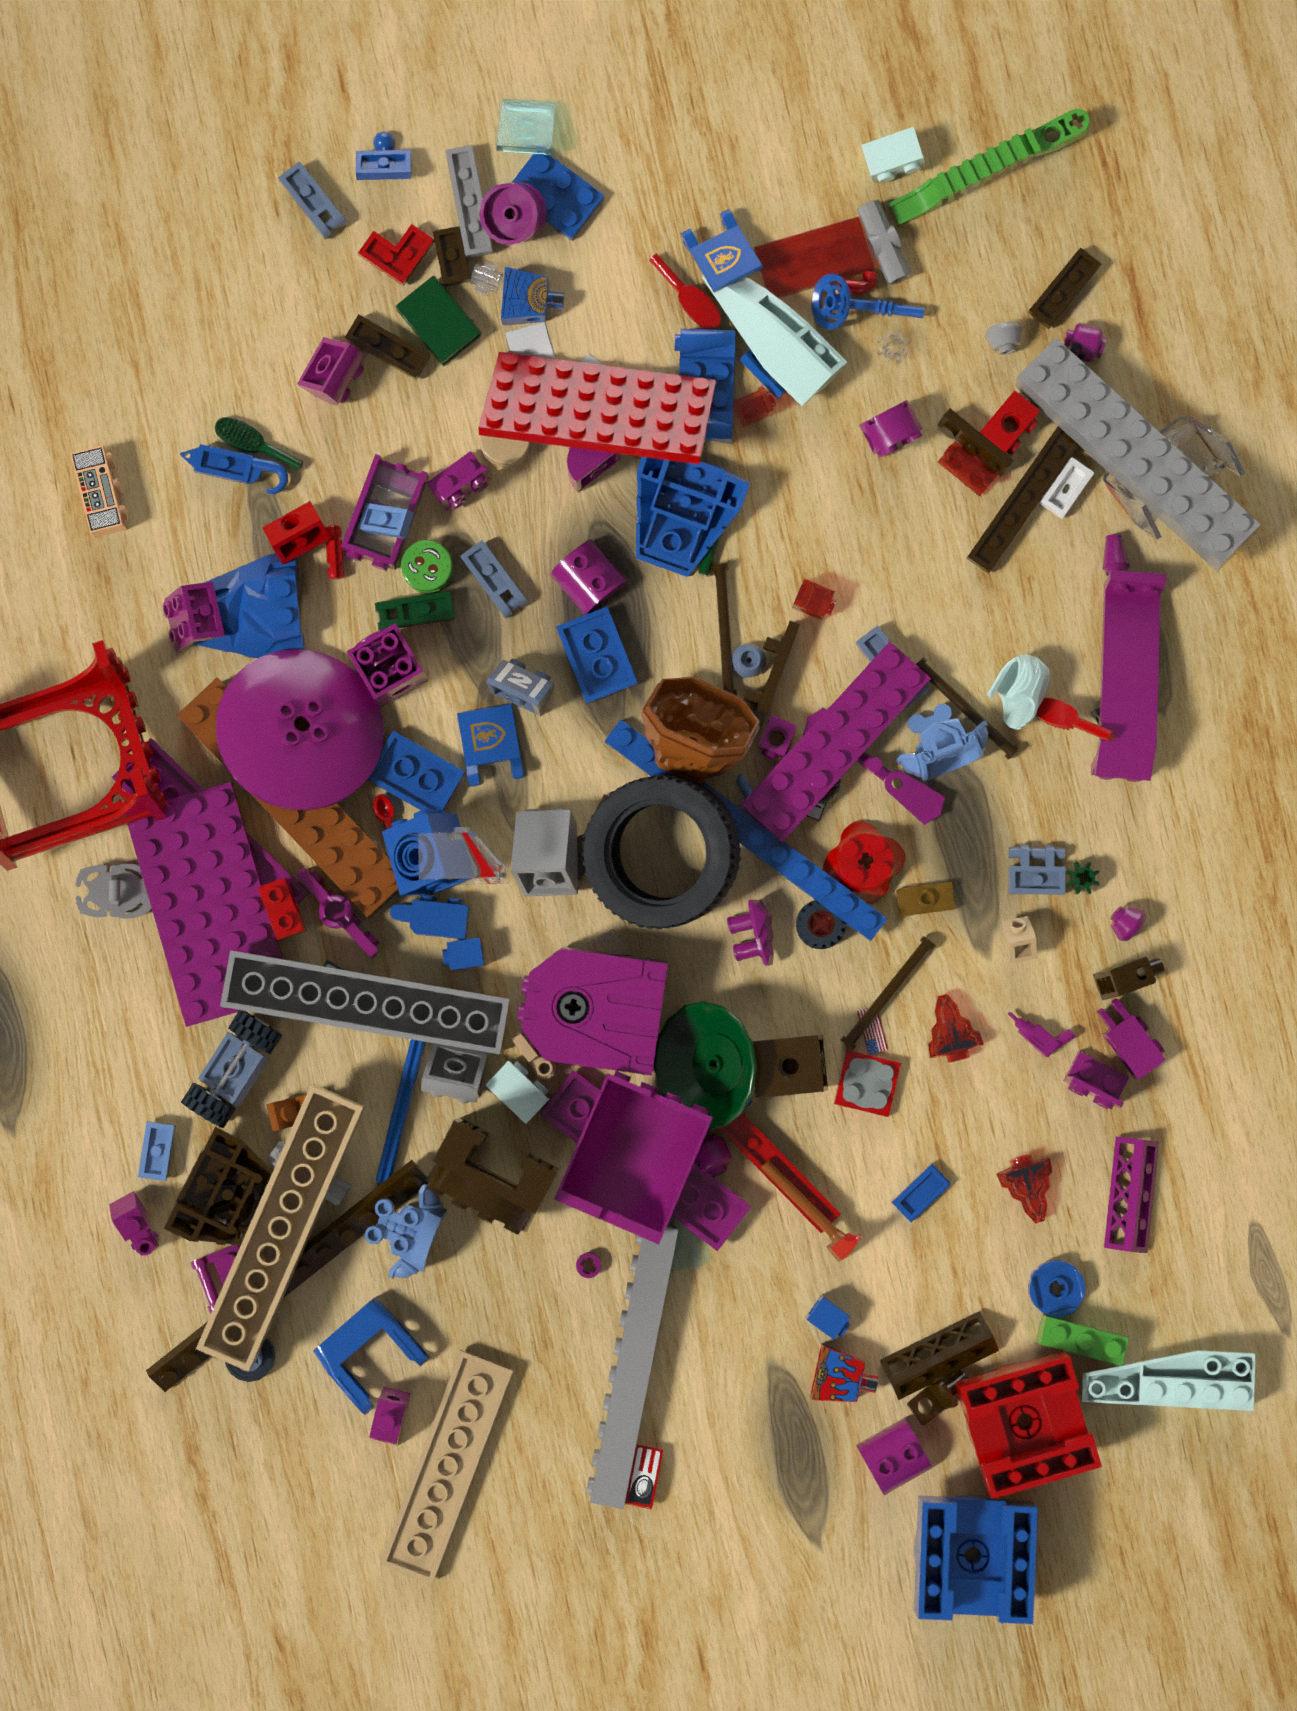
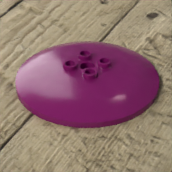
M292 649L264 655L246 665L236 674L225 689L218 707L216 739L224 764L234 779L245 790L273 806L306 811L337 804L347 799L363 786L379 760L383 746L384 726L379 705L374 700L362 677L356 671L329 655L310 650ZM298 719H304L308 722L309 729L307 731H299L295 728L294 722Z

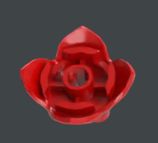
M855 821L843 830L839 845L827 854L822 870L844 887L849 888L852 893L867 904H874L886 895L891 879L903 869L906 854L897 841L881 835L873 825L862 821ZM862 854H867L868 858H872L873 862L869 864V869H864L863 865L859 866L858 860L862 859Z

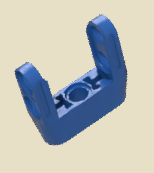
M375 1297L313 1350L330 1377L364 1415L369 1413L374 1408V1405L370 1401L368 1392L342 1362L381 1328L385 1330L409 1360L415 1361L419 1366H422L430 1359L400 1321Z

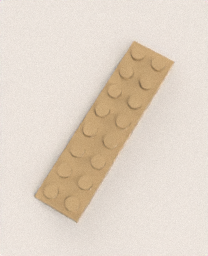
M460 1350L380 1565L433 1584L513 1369Z

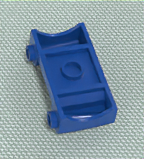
M681 329L680 334H675L674 351H680L679 375L716 380L705 441L732 444L736 330Z

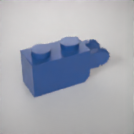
M420 895V899L413 900L412 905L395 904L390 908L389 915H391V918L395 919V921L398 920V922L410 923V928L416 935L463 940L467 938L470 906L464 905V900L448 898L447 903L436 902V897Z

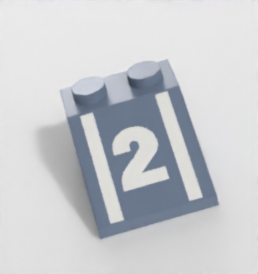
M511 659L510 662L502 660L486 682L490 693L541 716L554 688V683L550 682L551 677L538 670L533 674L525 670V664L515 659Z

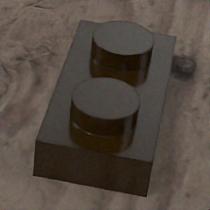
M460 226L433 231L443 285L451 286L471 282Z

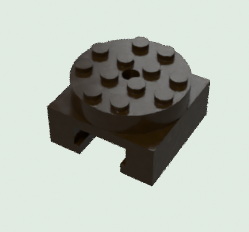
M462 1118L453 1120L432 1161L434 1165L426 1179L429 1183L428 1189L441 1196L443 1194L451 1196L453 1198L451 1203L463 1210L471 1207L479 1211L477 1217L491 1224L494 1220L505 1224V1229L517 1235L521 1231L527 1232L560 1168L529 1153L521 1165L525 1172L517 1185L470 1160L477 1145L484 1144L490 1132Z

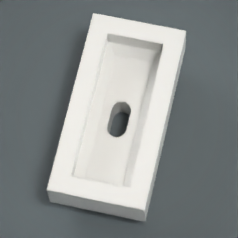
M1071 457L1039 504L1062 519L1095 472ZM1066 485H1068L1069 490L1066 494H1064L1062 492V489Z

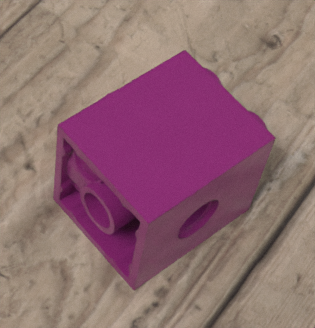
M396 623L370 634L358 642L355 647L347 651L380 708L428 681Z

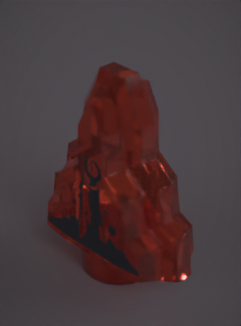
M948 994L937 996L934 1009L936 1023L931 1028L932 1041L928 1043L929 1058L946 1056L948 1063L970 1058L968 1050L984 1045L980 1032L973 1030L969 1019L960 1015L958 1005Z
M1028 1154L1009 1160L1011 1167L996 1173L1001 1187L1008 1188L1011 1197L1021 1201L1024 1212L1035 1224L1045 1221L1048 1206L1045 1194L1050 1188L1048 1176L1053 1172L1050 1158L1033 1161L1032 1155Z

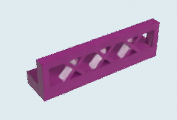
M1116 1136L1104 1248L1137 1253L1148 1252L1159 1141ZM1124 1143L1134 1144L1133 1157L1128 1161L1123 1155ZM1127 1171L1131 1180L1130 1185L1124 1189L1120 1179L1121 1175ZM1124 1199L1128 1208L1127 1213L1121 1217L1117 1207L1118 1203ZM1119 1227L1125 1233L1124 1245L1114 1243L1115 1231Z

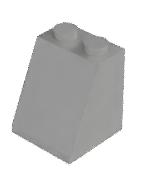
M555 808L548 811L529 809L516 812L510 871L524 897L578 895L577 822L571 810Z

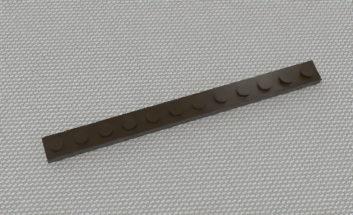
M410 1160L307 1242L284 1297L364 1235L369 1227L378 1223L380 1216L375 1211V1205L379 1200L389 1199L392 1201L395 1210L417 1193L424 1183L428 1184L426 1174L413 1160ZM207 1322L146 1370L148 1377L164 1392L211 1356L196 1349Z

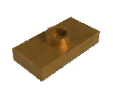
M952 882L896 889L900 917L955 910Z

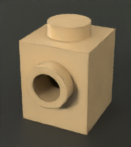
M1025 916L1001 921L1002 941L1010 964L1037 959L1036 936L1029 917Z

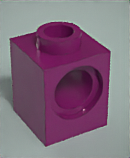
M772 715L758 745V748L762 750L761 755L775 761L777 757L783 759L797 725ZM771 733H780L784 738V743L778 747L771 745L768 740Z

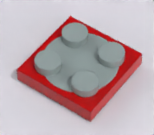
M846 1050L834 1104L889 1117L901 1063Z

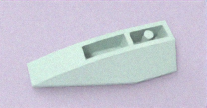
M704 275L702 276V279L762 367L801 406L805 405L830 384L847 364V361L807 321L753 280L744 277L713 292Z
M1197 1350L1125 1364L1123 1366L1084 1372L1082 1402L1254 1411L1255 1353Z

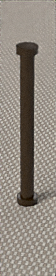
M726 563L712 565V571L715 572L723 690L737 695L733 679L726 571L729 570V567Z
M924 657L916 664L931 678L929 682L976 726L982 721H987L926 663L927 660ZM987 721L988 737L1006 754L1005 757L1009 760L1019 750V747L1016 744L1013 746Z
M922 936L920 945L849 1034L840 1039L850 1049H855V1043L928 951H933L936 947L925 936Z

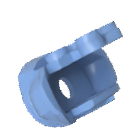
M946 704L937 705L933 715L927 718L919 714L912 715L908 721V728L913 733H920L919 738L921 742L915 747L917 754H901L896 761L898 764L901 763L907 773L921 777L923 781L931 780L970 764L984 756L983 750H985L988 741L987 721H982L972 732L966 734L958 718L950 719L952 715L951 708Z
M425 1183L419 1190V1208L404 1205L400 1213L394 1212L392 1201L381 1199L375 1205V1211L380 1216L378 1223L365 1231V1238L370 1244L380 1243L383 1238L389 1240L391 1254L401 1257L389 1270L390 1278H408L413 1274H418L419 1271L425 1272L426 1260L433 1239L448 1210L443 1208L439 1195L429 1190V1185Z

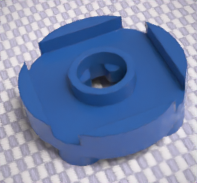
M1051 1260L1039 1265L1031 1273L1028 1283V1293L1033 1305L1040 1312L1052 1317H1065L1075 1312L1081 1304L1086 1291L1081 1273L1071 1264L1060 1260ZM1054 1281L1064 1285V1289L1060 1291V1296H1055V1293L1049 1292V1287L1053 1286L1052 1282Z

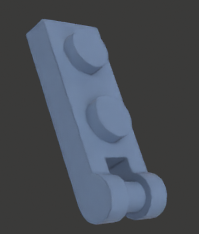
M300 161L278 177L280 183L325 240L332 235L331 232L337 227L342 228L347 224L343 216ZM328 212L332 218L323 223L320 217Z
M483 540L460 556L505 619L512 615L514 609L519 606L522 608L528 603ZM509 591L513 597L504 602L500 596Z

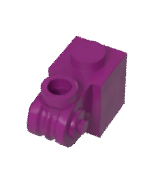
M134 1191L109 1204L113 1224L125 1242L129 1239L131 1240L133 1250H136L137 1253L143 1256L149 1255L153 1249L159 1247V1235L150 1228L148 1212Z

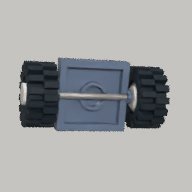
M244 1010L237 1012L228 1029L244 1040L242 1041L234 1034L227 1032L198 1078L212 1090L205 1089L197 1083H192L181 1101L188 1109L220 1128L226 1126L236 1110L230 1103L240 1107L270 1060L255 1050L253 1046L271 1054L283 1036L269 1024Z

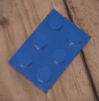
M538 147L512 181L528 183L539 190L546 203V223L571 241L604 200V195L540 147Z
M608 607L556 626L586 704L638 685Z
M392 731L381 750L379 760L368 781L420 811L428 809L430 813L445 809L466 772L399 733Z

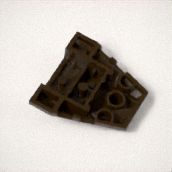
M215 1126L175 1201L164 1229L188 1241H205L218 1245L241 1246L273 1170L242 1139Z

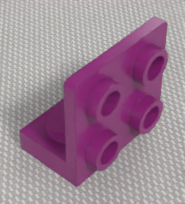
M470 451L426 484L443 508L448 511L450 508L456 510L467 501L465 498L472 492L478 494L489 485L488 481L491 478L486 465H481Z
M213 581L182 585L164 599L163 613L169 620V639L171 644L174 645L176 652L183 651L195 641L222 638L225 635Z
M1078 1051L1063 1081L1070 1084L1068 1090L1080 1096L1087 1097L1089 1094L1094 1097L1093 1103L1112 1110L1113 1107L1122 1108L1124 1102L1118 1099L1129 1077Z

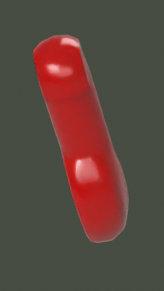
M378 794L373 802V810L376 818L383 823L385 830L392 827L391 823L394 822L395 809L392 801L387 796Z

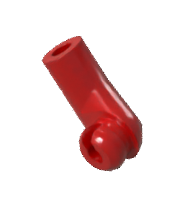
M866 270L863 272V280H844L848 284L850 294L860 295L877 286L878 281L876 279L878 274L876 271Z

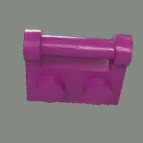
M232 1245L190 1262L193 1270L196 1269L210 1305L207 1307L210 1315L217 1302L218 1294L206 1265L214 1262L222 1285H224L240 1246Z

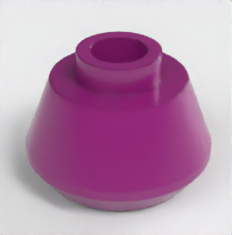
M1129 905L1125 908L1119 906L1110 919L1113 921L1111 928L1118 940L1128 941L1137 933L1146 921V915L1143 910Z

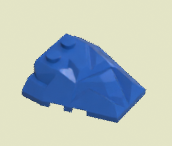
M268 554L206 581H213L225 635L222 638L195 641L193 644L227 653H237L249 658H260L282 650H305L298 600L297 580H299L297 557L283 565L277 554Z

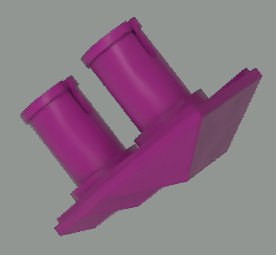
M748 900L750 913L727 918V925L731 934L753 929L754 937L756 938V940L734 944L733 953L735 959L741 961L760 956L765 966L773 965V916L762 900Z

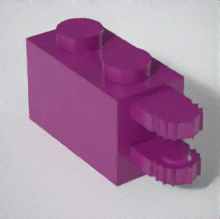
M1115 998L1111 1003L1122 1020L1115 1024L1106 1010L1103 1008L1099 1009L1097 1013L1108 1028L1102 1035L1131 1076L1139 1080L1166 1061L1162 1055L1165 1053V1050L1157 1039L1151 1040L1146 1033L1149 1028L1140 1016L1135 1017L1133 1014H1129L1119 999Z

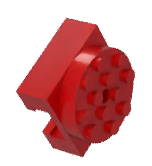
M1064 1351L1027 1362L1005 1364L989 1373L955 1382L966 1420L968 1436L974 1447L986 1492L992 1499L1102 1467L1093 1434L1091 1432L1088 1433L1076 1393L1079 1386L1070 1355ZM1021 1412L1030 1415V1422L1025 1427H1019L1016 1424L1017 1418L1022 1414Z

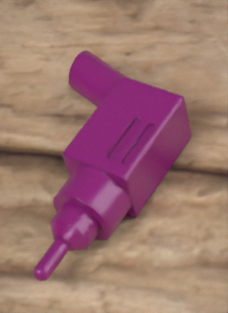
M1008 1012V1015L1015 1021V1026L1019 1029L1017 1032L1044 1057H1049L1054 1051L1076 1038V1035L1069 1029L1054 1038L1039 1024L1034 1025L1029 1019L1026 1021L1023 1018H1017L1012 1012Z

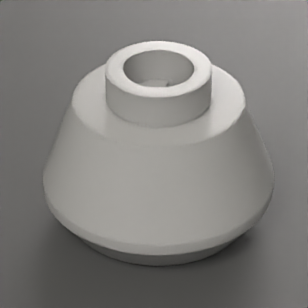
M1015 321L999 323L987 329L985 338L992 349L999 351L1000 355L1015 352V347L1020 344L1022 327Z

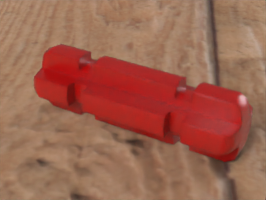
M330 525L326 527L331 537L326 542L327 564H330L327 572L329 579L339 580L344 578V567L341 566V563H343L342 541H339V537H342V531L340 526Z

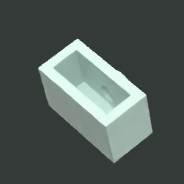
M914 127L861 145L873 182L885 183L893 180L896 174L902 172L911 174L921 169L920 166L925 165Z
M508 1061L485 1086L527 1124L549 1101V1098L546 1096L549 1090L538 1080L535 1083L526 1077L529 1071L521 1063L516 1061L513 1064L511 1061Z

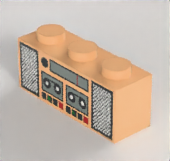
M103 445L70 453L90 533L96 538L127 530L125 522L129 521V515L126 506L120 503L119 495H122L123 491L119 479H114L112 469L116 468L113 453L108 452Z

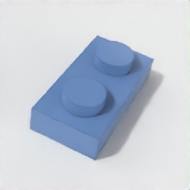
M366 503L358 529L365 533L406 539L414 513L408 509Z
M146 1122L138 1173L139 1178L160 1181L168 1180L176 1125Z

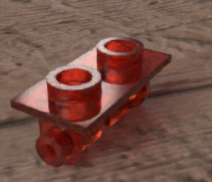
M956 441L947 448L944 455L937 462L979 497L997 477L996 474L988 471L977 458L967 454Z

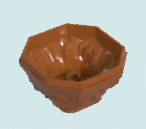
M695 677L662 679L642 709L645 737L654 747L656 765L673 775L699 784L704 783L708 778L720 776L732 770L735 764L744 758L760 729L758 725L760 721L743 698Z

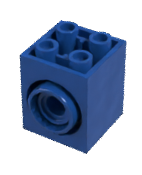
M428 809L414 813L413 819L395 821L391 823V828L382 831L400 895H433L475 877L466 844L461 834L454 833L462 832L457 814H447L444 810L430 813Z

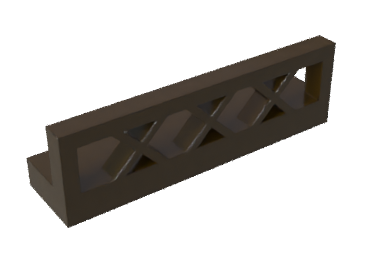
M979 1311L879 1361L898 1400L998 1352L999 1349L991 1330ZM978 1322L983 1331L975 1335L966 1334L968 1327ZM947 1337L957 1338L953 1346L949 1348L941 1346L943 1339ZM923 1349L931 1350L928 1358L924 1360L916 1359L919 1351ZM899 1361L906 1363L904 1370L894 1375L889 1368L890 1365Z

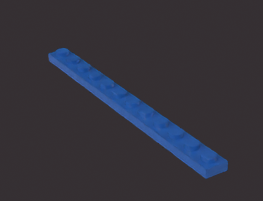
M623 720L618 722L604 742L650 777L676 776L656 765L652 744ZM706 782L700 783L713 791L712 793L718 795L720 800L726 804V808L730 810L733 819L736 821L735 825L739 830L738 834L741 839L740 844L871 942L887 921L885 916L786 842L779 841L762 824Z

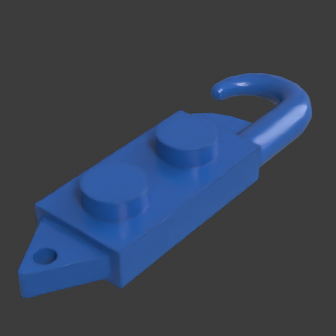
M200 444L198 448L180 453L181 457L194 468L195 473L243 484L255 483L260 478L263 470L276 473L280 478V482L277 487L268 488L266 490L268 494L280 493L288 483L286 469L274 461Z

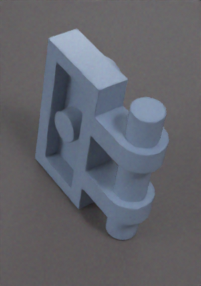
M1020 844L1019 847H1009L1008 857L1019 858L1020 866H1009L1008 894L1065 895L1066 867L1054 866V859H1065V848H1054V845H1045L1044 848L1029 847V845ZM1029 858L1044 859L1045 866H1029Z

